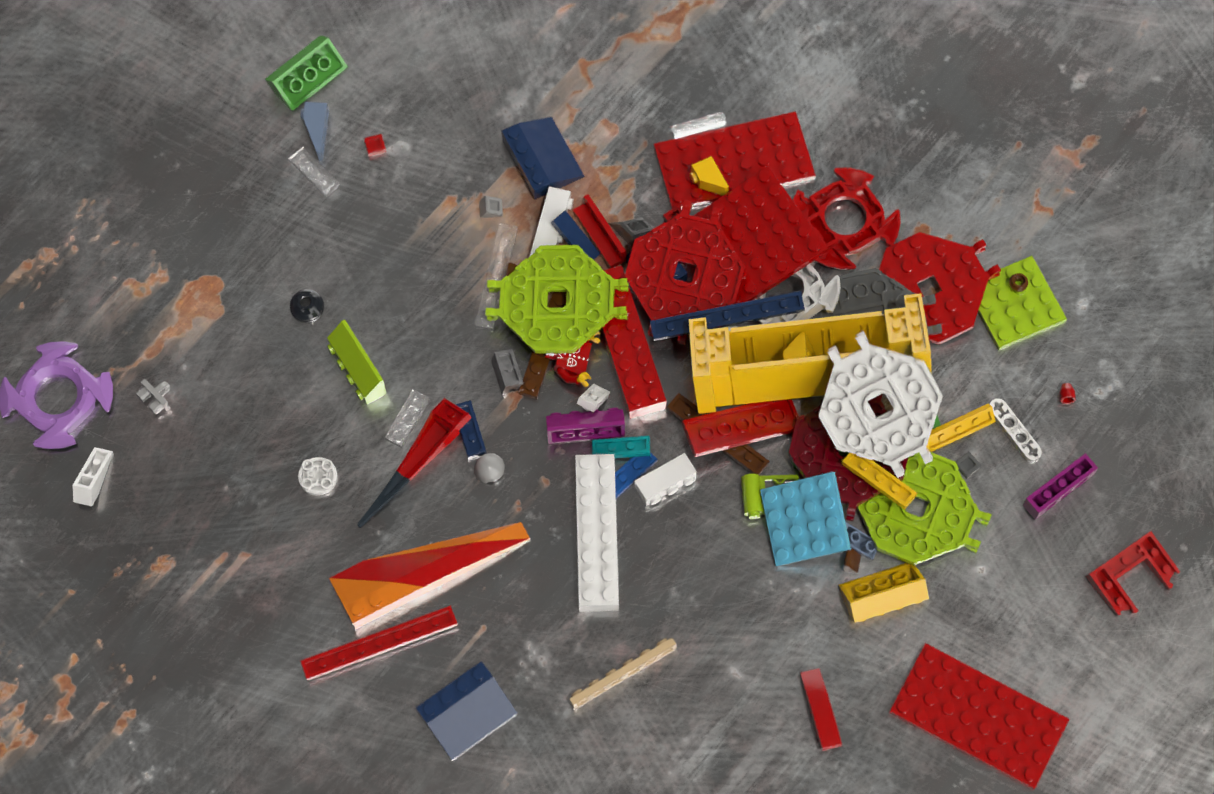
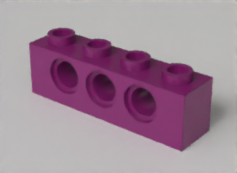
M1085 453L1028 496L1023 503V507L1036 520L1094 476L1098 467Z

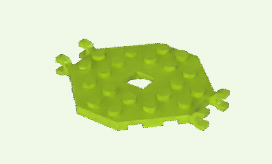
M540 245L535 250V253L528 259H524L509 276L506 275L502 280H487L489 293H496L500 290L499 308H486L485 315L487 320L494 321L500 318L535 353H574L613 317L627 320L628 312L626 311V306L614 307V290L628 291L629 284L627 283V278L613 279L578 245ZM548 292H567L566 306L563 308H549Z
M919 452L908 457L902 481L917 492L916 498L928 502L923 517L906 512V510L882 493L857 506L876 550L911 565L922 563L961 547H966L969 551L977 553L981 541L968 537L973 523L977 520L980 524L987 526L992 516L990 513L980 511L976 503H974L970 490L959 472L957 463L932 452L933 461L925 464Z

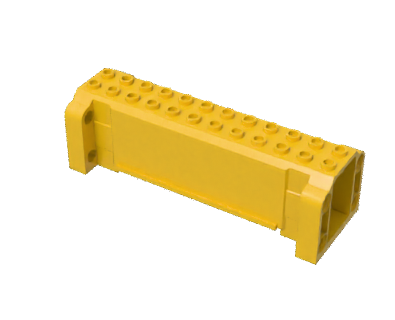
M921 293L904 295V308L886 309L884 314H882V311L734 327L731 328V331H729L728 327L708 329L706 317L689 319L692 373L698 413L716 412V407L825 395L834 366L828 354V349L836 346L841 358L861 349V346L856 340V334L864 331L871 345L924 360L932 374L931 350ZM805 331L816 356L784 360L783 351L801 332Z

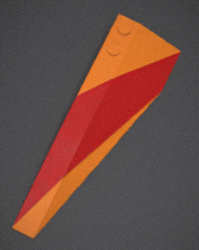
M518 522L363 560L330 577L329 580L354 628L357 629L530 540V537L523 524Z

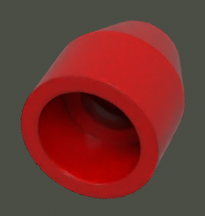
M1070 383L1062 384L1059 392L1061 403L1071 404L1075 402V390Z

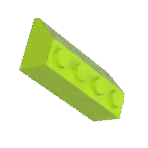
M342 320L327 337L329 342L327 348L331 355L335 354L338 360L336 362L340 369H345L347 372L346 378L350 385L354 384L357 388L355 392L360 401L364 399L368 405L387 394L384 381L346 320Z

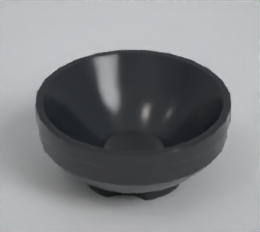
M304 289L298 291L290 301L291 314L302 323L316 321L324 311V301L319 293L314 290ZM303 298H309L311 303L309 306L304 307L300 304V301Z

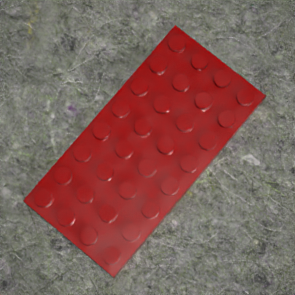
M796 111L654 143V150L671 209L678 205L682 209L684 200L692 201V207L712 203L723 196L700 189L697 183H693L690 177L691 166L711 156L729 186L728 192L767 166H769L782 186L812 180L816 177Z
M925 643L889 711L895 717L1032 790H1035L1070 720Z

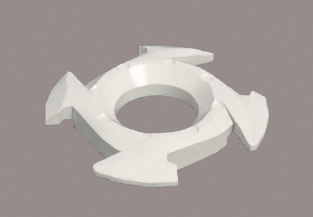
M808 264L792 275L804 283L802 298L805 311L758 321L760 324L806 320L822 309H826L827 313H833L841 290L840 277L836 275L825 286L819 273L811 264ZM766 293L757 299L765 298Z

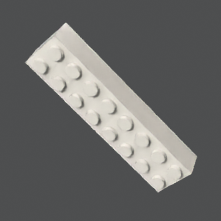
M614 454L575 455L579 612L619 611Z

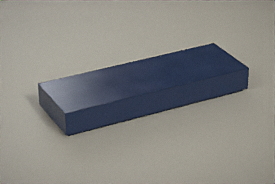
M566 210L550 222L568 245H578L593 260L600 255V252Z
M471 400L455 404L468 412L472 417L460 429L468 459L487 454Z

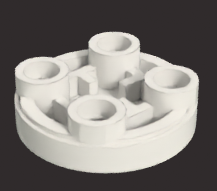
M315 457L303 461L298 473V479L305 492L310 495L321 496L329 493L335 487L338 475L331 460Z

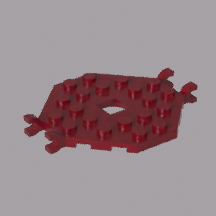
M883 393L868 400L876 417L887 412L881 401ZM819 405L810 413L803 414L797 418L788 456L804 479L835 472L841 504L849 505L846 520L854 521L856 507L881 492L842 465L845 457L839 455L840 450H837L819 418L821 405ZM908 458L900 461L904 470L906 469ZM873 460L875 463H877L882 468H884L896 477L890 465L883 464V462ZM904 475L899 477L898 479L900 481H903Z

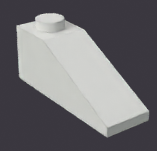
M94 447L73 483V502L88 506L93 505L101 490L113 451Z

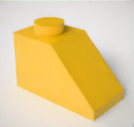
M712 156L691 166V180L693 183H697L700 189L720 195L728 193L729 186Z

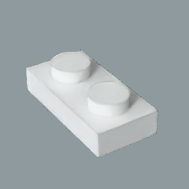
M593 384L579 397L577 404L587 411L595 412L608 399L610 391Z

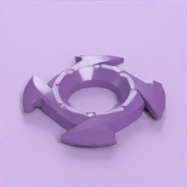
M62 341L36 346L38 353L42 354V356L21 377L16 388H13L6 377L2 380L0 387V411L2 418L10 416V412L16 410L35 429L44 433L33 442L35 447L60 449L75 445V438L69 434L92 413L96 400L99 401L106 412L110 411L113 400V383L110 372H103L100 377L95 378L78 362L66 357V355L78 348L76 343ZM51 378H67L77 387V399L74 405L66 412L57 415L41 411L36 403V395L40 386Z

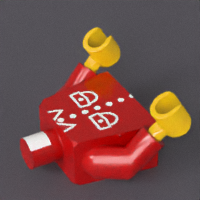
M599 331L574 353H545V358L555 360L553 370L557 372V375L565 383H581L584 387H588L589 384L585 380L591 379L590 375L586 372L592 346L590 341L592 340L594 343L600 342L599 338H594L595 335L601 334Z

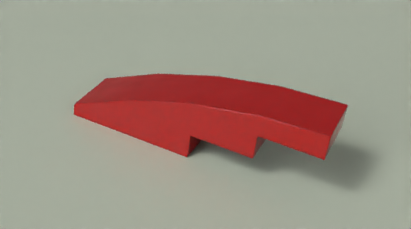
M820 669L800 672V678L822 751L841 747L840 734Z

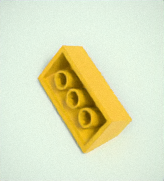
M909 563L838 585L848 614L854 623L863 622L868 618L881 616L887 612L900 610L905 606L918 604L929 599L925 578L915 565Z

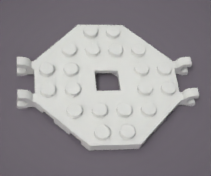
M864 331L856 334V340L861 346V349L841 358L836 346L828 349V354L834 366L821 405L819 418L837 450L857 454L856 456L883 462V464L890 465L896 477L899 478L905 472L900 461L918 452L921 454L925 464L933 461V456L927 448V444L943 394L924 360L871 345ZM885 393L893 409L876 417L868 400Z

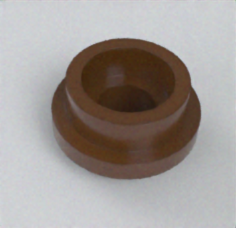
M1014 274L1009 280V286L1016 292H1022L1028 286V279L1024 274ZM1019 281L1022 285H1017L1015 282Z

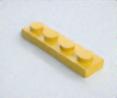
M988 403L932 429L927 444L929 451L933 452L995 423L996 420L992 406Z
M849 453L845 457L842 465L904 510L917 496L916 491L873 460L856 456L857 454Z

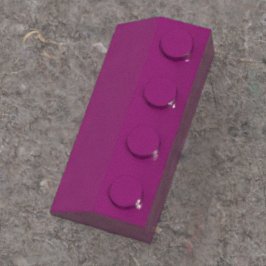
M609 408L607 411H599L597 409L595 412L588 411L583 413L571 411L569 414L556 412L546 416L548 444L625 437L623 409Z

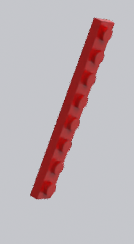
M451 606L306 658L301 660L306 679L309 681L458 626Z

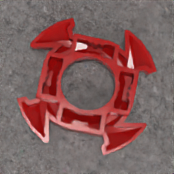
M835 168L834 173L840 178L839 181L822 188L809 196V199L804 197V192L797 190L793 201L828 249L827 253L815 261L830 268L854 270L856 265L846 256L857 254L880 240L884 241L888 247L895 243L901 224L900 210L896 209L885 219L882 205L867 186V184H871L874 175L854 168ZM850 200L857 203L863 209L866 222L862 229L854 234H838L831 230L825 221L824 214L826 209L835 201Z

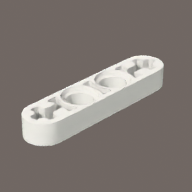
M999 398L992 400L990 405L993 408L996 423L1027 462H1037L1042 454L1040 446L1004 400ZM995 405L997 407L1001 406V410H994ZM1004 420H1013L1014 426L1006 427ZM1023 434L1026 437V441L1020 443L1016 440L1015 436ZM1030 450H1031L1032 452H1033V451H1036V452H1037L1035 456H1034V455L1029 456L1028 454H1029Z

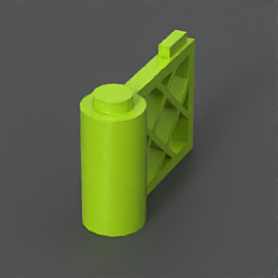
M798 474L743 475L741 477L744 515L749 517V519H758L760 515L765 514L760 491L766 488L765 481H772L776 485H781L786 480H799Z

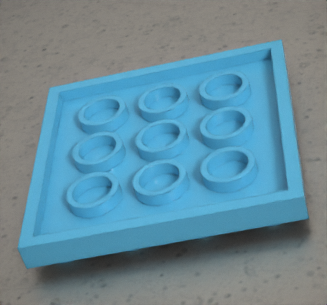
M835 472L760 490L776 566L851 550Z

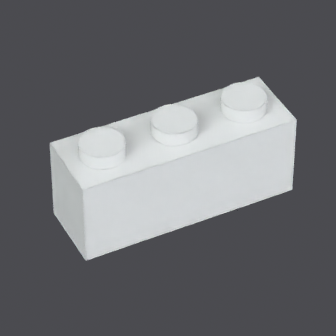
M684 453L635 480L634 487L646 506L649 504L654 505L661 501V497L676 493L679 487L692 484L695 481L697 472Z

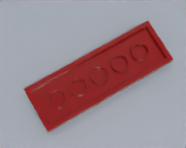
M792 399L750 403L682 421V426L694 457L793 433L799 415Z

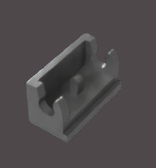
M513 349L495 352L491 362L501 394H508L510 389H514L515 392L518 391L523 384V380Z

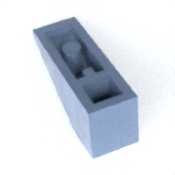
M305 102V107L301 109V119L304 120L319 161H323L329 117L328 104Z

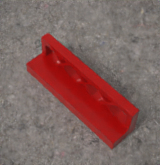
M589 194L583 196L584 204L574 208L573 213L609 268L626 262L625 248Z

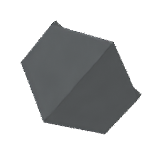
M642 217L628 221L608 223L631 247H633L636 238L649 233L653 229Z

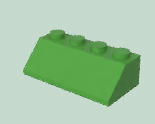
M320 35L265 78V80L278 98L293 111L348 66L330 39Z

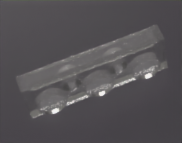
M720 112L671 126L670 132L675 139H685L691 134H703L705 130L720 129L728 123L726 116Z
M303 147L289 158V161L326 198L340 187V183Z
M412 390L386 434L385 440L403 448L428 405L430 397Z

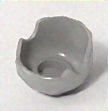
M492 453L482 455L474 466L476 478L483 483L498 481L505 470L503 459Z

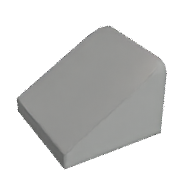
M484 196L479 201L480 217L503 216L501 198Z

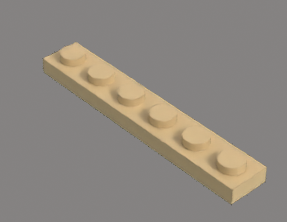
M673 638L661 640L656 644L657 647L652 650H644L640 653V657L635 660H627L623 663L622 668L609 671L602 680L596 679L592 681L587 689L575 691L569 699L572 708L575 710L674 651L676 643Z

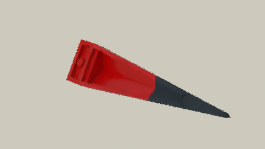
M445 398L431 411L404 460L383 491L358 522L359 528L372 518L460 434L459 430L472 418L468 412Z

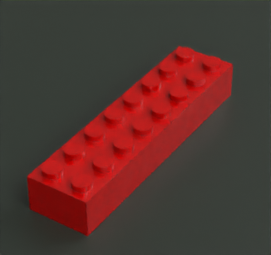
M622 265L604 270L613 279L625 278ZM615 289L614 307L626 306V311L628 312L627 320L613 317L601 328V332L629 419L666 409L667 400L630 289L628 291Z

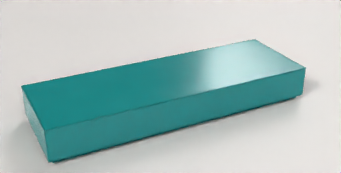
M650 436L592 440V455L614 454V459L651 456Z

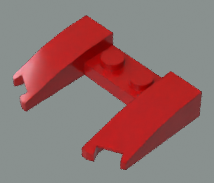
M1152 531L1140 537L1085 576L1117 616L1121 615L1120 611L1131 610L1132 614L1139 611L1117 581L1119 577L1144 561L1168 590L1174 585L1169 582L1173 573H1180V570Z

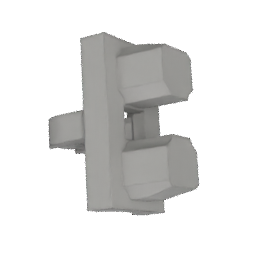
M146 379L141 381L142 387L136 392L137 397L143 403L149 397H152L154 400L147 406L155 415L163 409L167 412L171 407L163 396L170 390V385L167 382H162L154 388Z

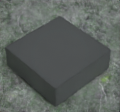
M969 451L956 461L960 473L966 479L982 466Z

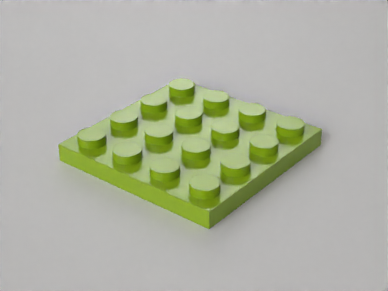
M1033 256L1001 268L1000 276L988 281L978 311L998 350L1060 325L1067 320ZM1021 273L1027 277L1028 286L1024 291L1016 292L1010 288L1009 280L1012 275ZM1019 281L1015 282L1017 285H1022Z

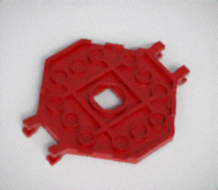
M684 200L680 214L634 240L625 278H627L628 283L651 321L736 304L745 266L718 223L722 213L720 208L713 207L711 219L709 220L689 215L692 209V201ZM678 262L696 266L692 282L674 279ZM650 324V327H649V330H648V334H649V336L653 337L652 329H651V324ZM688 334L678 336V343L686 345Z
M918 232L885 249L879 267L883 274L899 282L913 293H921L922 297L924 295L917 285L918 283L933 277L939 285L941 291L935 294L936 304L923 305L927 326L937 324L942 326L941 334L928 336L929 341H932L934 344L940 345L973 329L988 281L1000 276L999 272H1001L998 264L985 272L976 254L986 251L985 247L987 245L983 239L970 247Z

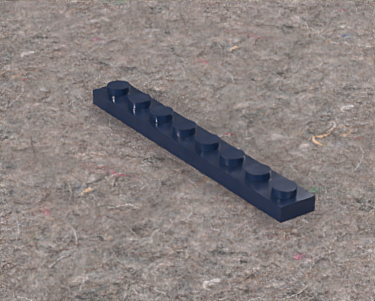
M797 291L652 320L650 324L653 339L657 341L690 334L689 319L706 317L707 328L716 329L805 311L802 293Z

